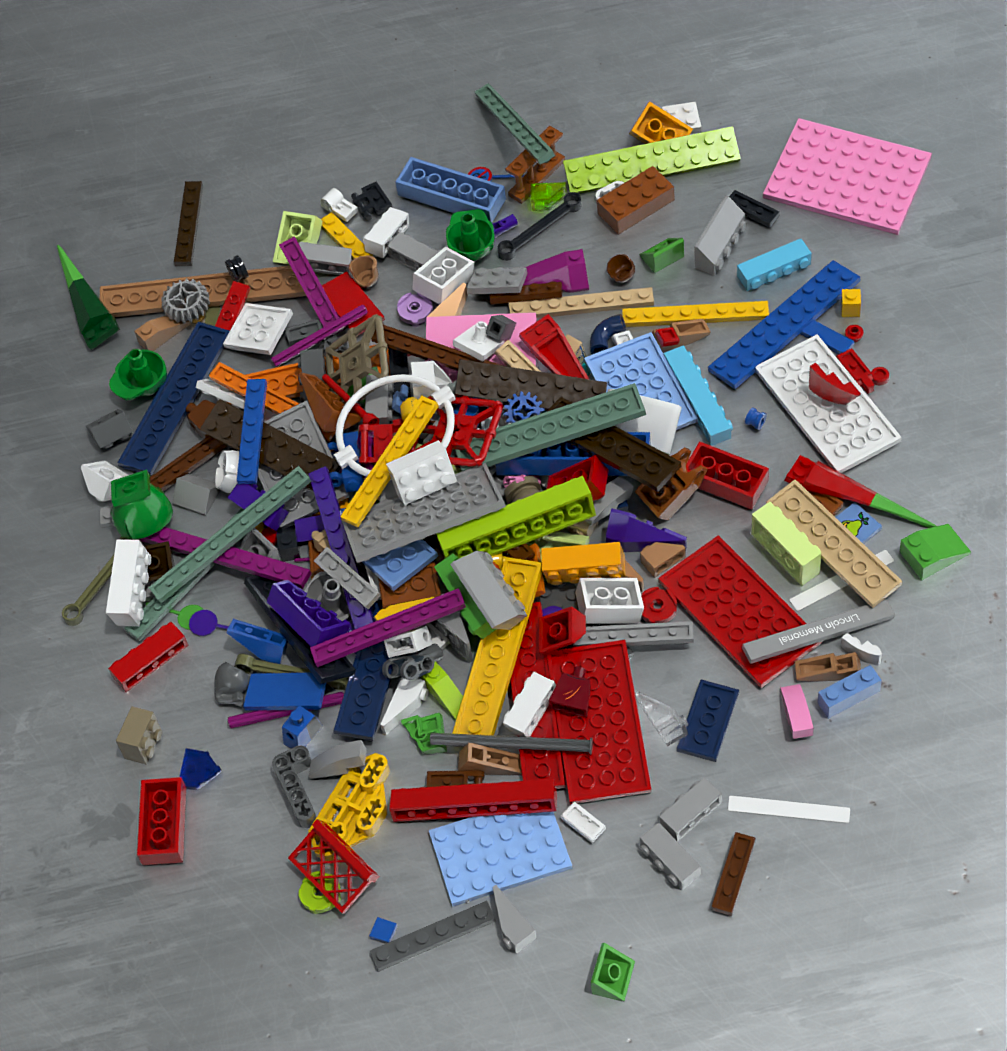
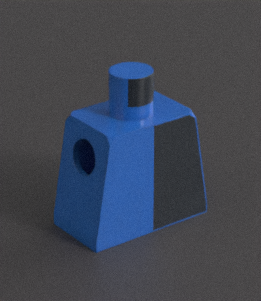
M299 706L291 712L290 717L282 726L283 744L290 749L299 745L306 747L323 725L314 714Z

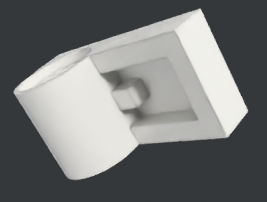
M332 188L320 200L321 207L332 212L345 222H348L358 212L357 206L345 200L341 192L336 188Z

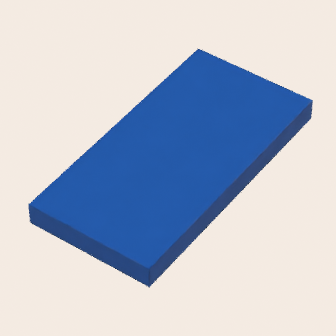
M311 672L251 674L243 707L245 711L296 710L299 706L306 710H318L322 706L326 683L320 684Z

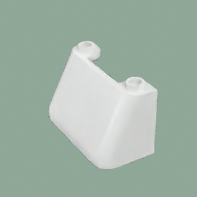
M640 395L646 415L614 426L625 432H650L651 446L670 455L682 407L677 404Z

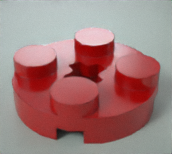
M652 587L641 594L644 605L641 618L649 624L667 623L676 616L677 599L670 590ZM654 603L662 604L661 608L655 609Z

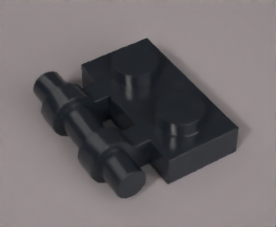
M377 181L361 188L362 194L353 193L351 195L353 204L360 209L361 216L365 217L367 221L372 219L371 212L375 211L379 215L392 207V203ZM365 201H368L369 204H368V205H364V202H365Z

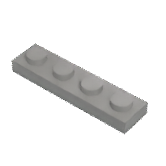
M328 547L314 560L319 567L333 579H336L346 591L367 609L381 596L375 588Z

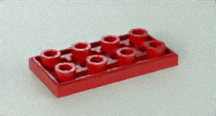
M347 271L322 285L339 318L361 305L366 307L368 314L346 326L348 330L352 327L355 328L375 314L382 317V322L385 320L384 315Z

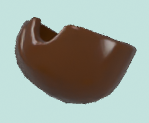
M618 254L607 263V272L614 281L625 283L635 274V265L627 255Z

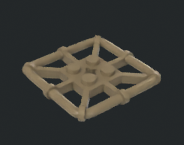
M375 314L355 328H350L345 335L325 349L327 375L336 383L341 378L340 387L346 393L352 385L354 386V394L361 389V379L368 374L378 378L389 375L386 353L388 346L385 343L381 316ZM376 329L378 344L369 348L370 340ZM365 330L362 339L357 342L358 334ZM348 341L349 348L341 354L335 351ZM378 353L381 373L373 370L371 358ZM333 356L339 358L340 369L334 372ZM377 387V388H375V389L369 391L367 394H365L363 397H361L358 401H363L368 394H370L371 392L375 391V390L378 389L379 387Z

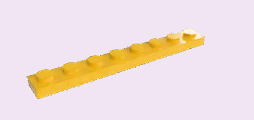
M768 301L626 308L622 309V314L626 327L671 325L673 322L704 319L706 323L763 320L769 315Z
M421 395L340 516L342 521L357 528L360 526L391 479L386 464L408 454L439 407L438 402Z

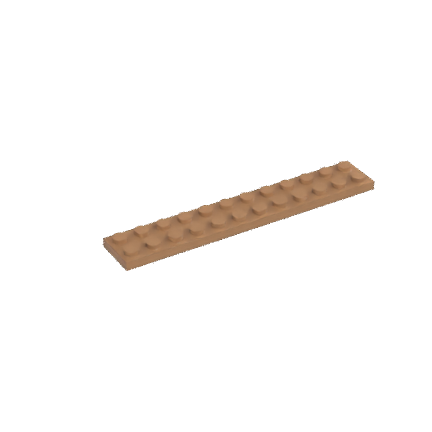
M291 266L247 270L249 277L246 279L242 278L239 282L251 287L245 303L307 296ZM229 272L100 286V300L113 317L164 312L161 301L163 291H167V286L172 287L173 282L179 283V279L183 282L187 278L189 282L192 279L196 282L200 281L206 287L210 300L208 307L224 305L233 280Z

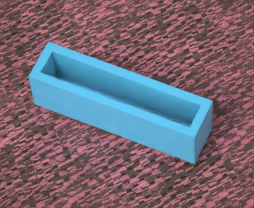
M800 238L738 264L737 277L747 291L756 289L763 284L773 282L782 276L789 275L794 271L811 265L812 253Z

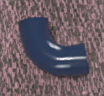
M622 314L611 316L595 327L590 337V352L592 355L608 349V340L612 335L626 331Z

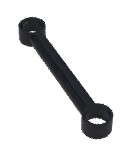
M576 192L567 193L564 196V203L513 240L501 241L497 246L499 258L504 261L513 259L516 255L515 250L567 212L579 211L582 207L581 196ZM571 200L578 201L576 204H568ZM505 248L512 249L510 252L507 253L502 252V250Z

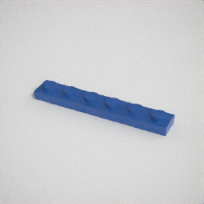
M247 379L237 472L238 484H257L267 390L266 379Z

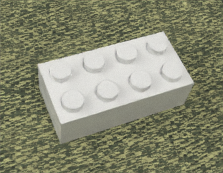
M116 540L106 614L117 626L139 627L140 620L144 616L142 605L146 600L145 584L149 580L147 569L148 565L151 564V555L139 540Z

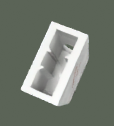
M427 626L414 628L384 640L388 657L417 652L431 646V633ZM401 640H406V645L404 647L400 644Z

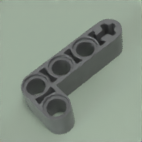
M299 745L275 756L272 765L300 826L308 829L316 819V814L297 774L310 768L311 757L308 749L305 746ZM305 756L304 759L297 760L299 757ZM294 781L293 784L287 785L288 782ZM302 797L300 801H294L296 798ZM306 810L308 816L305 817L302 811Z

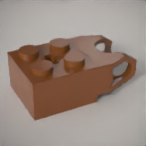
M684 447L671 456L681 461L682 467L658 492L644 484H641L635 491L660 519L670 520L700 487L708 470L700 465L696 469L687 472L686 464L692 452L688 448Z

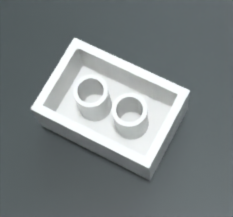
M444 247L413 273L412 290L441 304L462 283L466 284L471 280L474 261Z
M439 440L386 464L396 493L404 505L457 482L448 453Z
M637 578L579 579L575 594L579 611L586 615L587 624H639L644 611V605Z

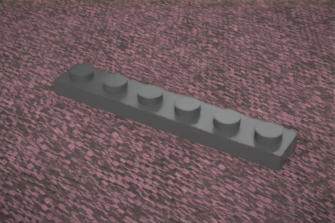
M484 901L370 950L378 972L492 924L496 920L488 901Z

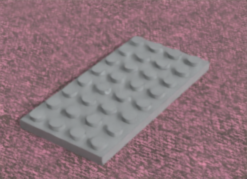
M486 463L455 474L457 482L407 505H404L398 496L373 505L358 528L342 521L356 562L367 561L377 555L386 554L390 550L404 547L417 540H423L427 536L441 533L446 529L460 526L464 522L478 519L483 515L497 512L501 508L506 507Z

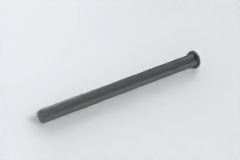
M451 733L430 734V743L432 745L466 746L468 743L492 748L589 752V754H592L593 738H590V740Z

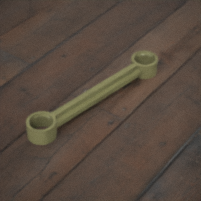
M120 537V540H139ZM114 555L74 604H68L63 608L62 616L66 624L76 626L82 622L84 617L82 611L112 574ZM70 612H79L76 617L71 619L67 618V615Z
M239 654L234 667L247 674H251L253 671L260 673L311 672L305 668L256 660L247 654ZM349 677L327 682L326 684L336 690H346Z

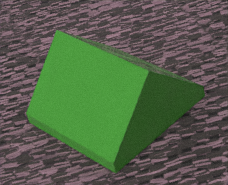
M667 238L639 255L651 270L657 273L684 257L683 238Z
M602 943L591 980L592 994L625 1001L635 961L608 944Z

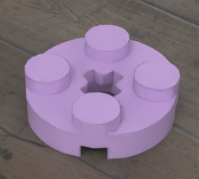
M418 292L417 294L407 293L403 295L397 304L399 318L413 327H417L425 322L427 316L433 311L432 301Z

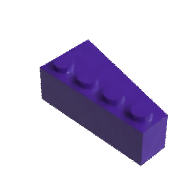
M289 580L273 583L267 603L310 647L348 632L351 623L343 620V622L339 620L337 614L332 610L326 611L321 607L322 603L306 597L307 593Z

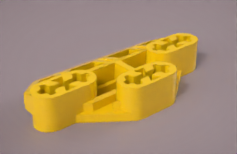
M377 753L366 756L365 763L368 762L362 774L360 767L349 768L348 774L341 776L316 819L326 822L350 847L374 837L388 814L384 782L389 776L390 768L386 757ZM350 783H353V784H355V787H354V789L352 790V792H351V794L349 795V797L347 798V795L349 794L350 790L352 789V786H350ZM336 806H337V807H340L341 810H340V812L338 813L337 817L335 818V820H334V822H333L332 820H333V818L335 817L336 813L338 812L337 809H335V808H336ZM312 825L308 832H310L314 828ZM316 834L311 842L313 847H320V843L317 845L315 841H320V837ZM332 849L325 850V861H333L334 851ZM315 850L316 857L320 858V850Z

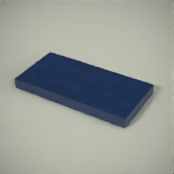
M701 679L677 746V752L716 762L740 690Z

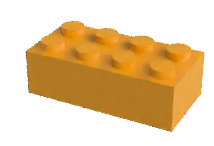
M620 542L541 548L542 572L547 582L552 585H560L562 582L577 584L580 578L626 577L625 554Z

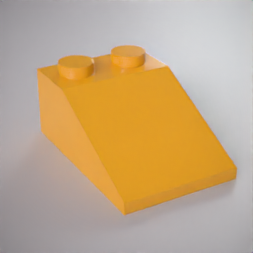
M649 101L629 134L642 143L648 144L691 134L693 129Z

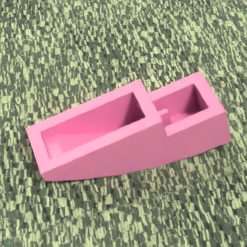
M801 685L780 687L792 738L813 736L814 728Z

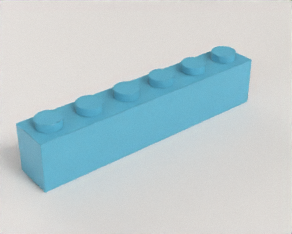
M684 345L665 352L664 356L698 417L697 423L709 444L713 446L731 439L732 423L725 418L723 407L717 404L715 393L710 392L708 381L706 378H702L701 370L698 365L694 364L691 352H687Z

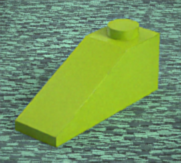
M435 661L432 671L421 676V680L426 682L429 692L456 721L463 695L448 674Z

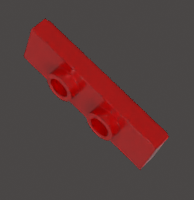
M233 281L215 327L231 330L243 309L251 289L249 285Z

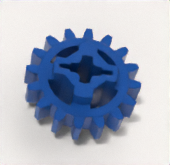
M522 391L519 393V397L513 394V400L508 398L507 403L509 405H504L503 409L507 410V412L503 413L504 417H508L505 421L506 424L516 422L513 418L520 421L544 412V408L539 407L542 401H535L536 395L531 398L530 392L524 396ZM518 402V407L511 410L512 406ZM522 408L525 412H528L526 416H523V413H519Z

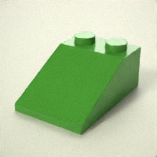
M949 524L912 533L901 539L899 551L921 580L971 554L969 548Z

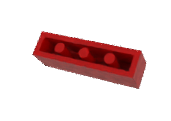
M171 621L167 625H163L155 634L147 637L136 648L131 649L120 660H116L108 669L114 680L127 692L189 645L185 636Z

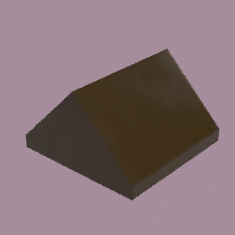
M169 541L144 546L151 555V564L148 565L147 569L149 575L148 583L157 581L175 566Z

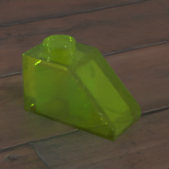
M566 182L531 184L532 211H549L562 201L567 194Z

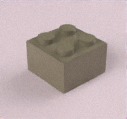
M131 706L116 739L124 759L147 765L149 758L153 757L155 744L162 736V729L154 712Z

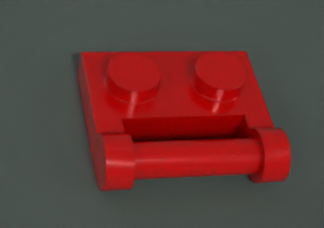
M393 424L359 425V431L361 432L360 464L377 463L394 437ZM368 432H374V457H368Z

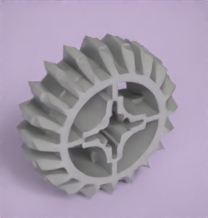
M187 278L183 282L180 279L179 283L173 282L172 287L167 286V291H163V297H161L165 315L169 316L171 321L175 320L177 323L181 320L184 324L188 320L191 323L192 319L199 320V315L204 316V311H208V305H210L209 293L206 287L200 281L196 282L194 279L190 282Z

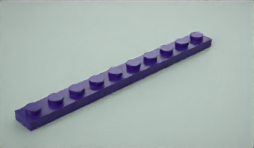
M325 466L308 473L331 551L360 575L340 517L342 513L328 468ZM343 588L354 628L358 629L375 622L371 608L367 609Z

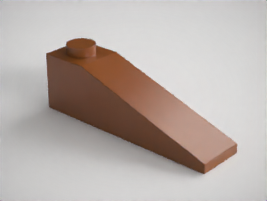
M301 372L299 377L315 421L324 432H336L337 420L345 405L341 401L342 398L329 391L330 387L317 376ZM353 409L347 415L343 430L362 420Z

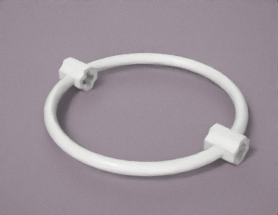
M402 374L379 378L359 389L344 405L336 424L335 434L339 451L333 455L340 467L344 469L349 465L354 471L365 477L370 473L371 470L355 462L359 458L350 445L345 447L343 428L347 415L361 397L369 391L389 383H416L434 392L431 394L433 401L438 402L439 409L445 407L447 414V427L441 444L446 449L452 438L455 423L451 402L456 400L449 386L446 385L439 388L436 384L425 378Z

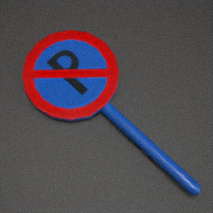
M476 167L468 173V175L490 182L492 179L515 178L511 174L492 175V172L486 167Z

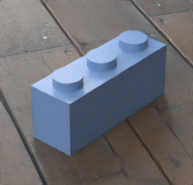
M869 665L819 691L818 705L829 719L879 693L882 680L873 667Z

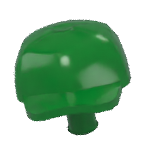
M475 209L453 213L450 225L446 229L448 248L474 262L492 251L494 246V228L483 210Z
M132 349L115 367V373L109 381L111 391L126 401L135 399L138 396L153 395L167 379L165 362L156 352Z

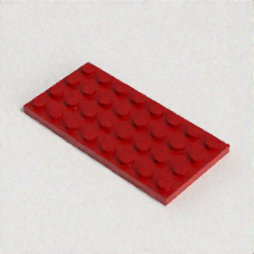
M719 535L658 578V582L675 595L677 602L760 688L764 687L795 664V661L800 660L822 643V641L750 664L742 649L744 643L807 623Z
M626 640L565 648L546 653L550 680L554 681L556 685L563 673L572 675L576 666L586 669L584 678L591 681L587 717L555 710L560 739L590 740V738H593L592 754H589V752L562 751L570 805L574 801L578 804L651 793L652 789Z

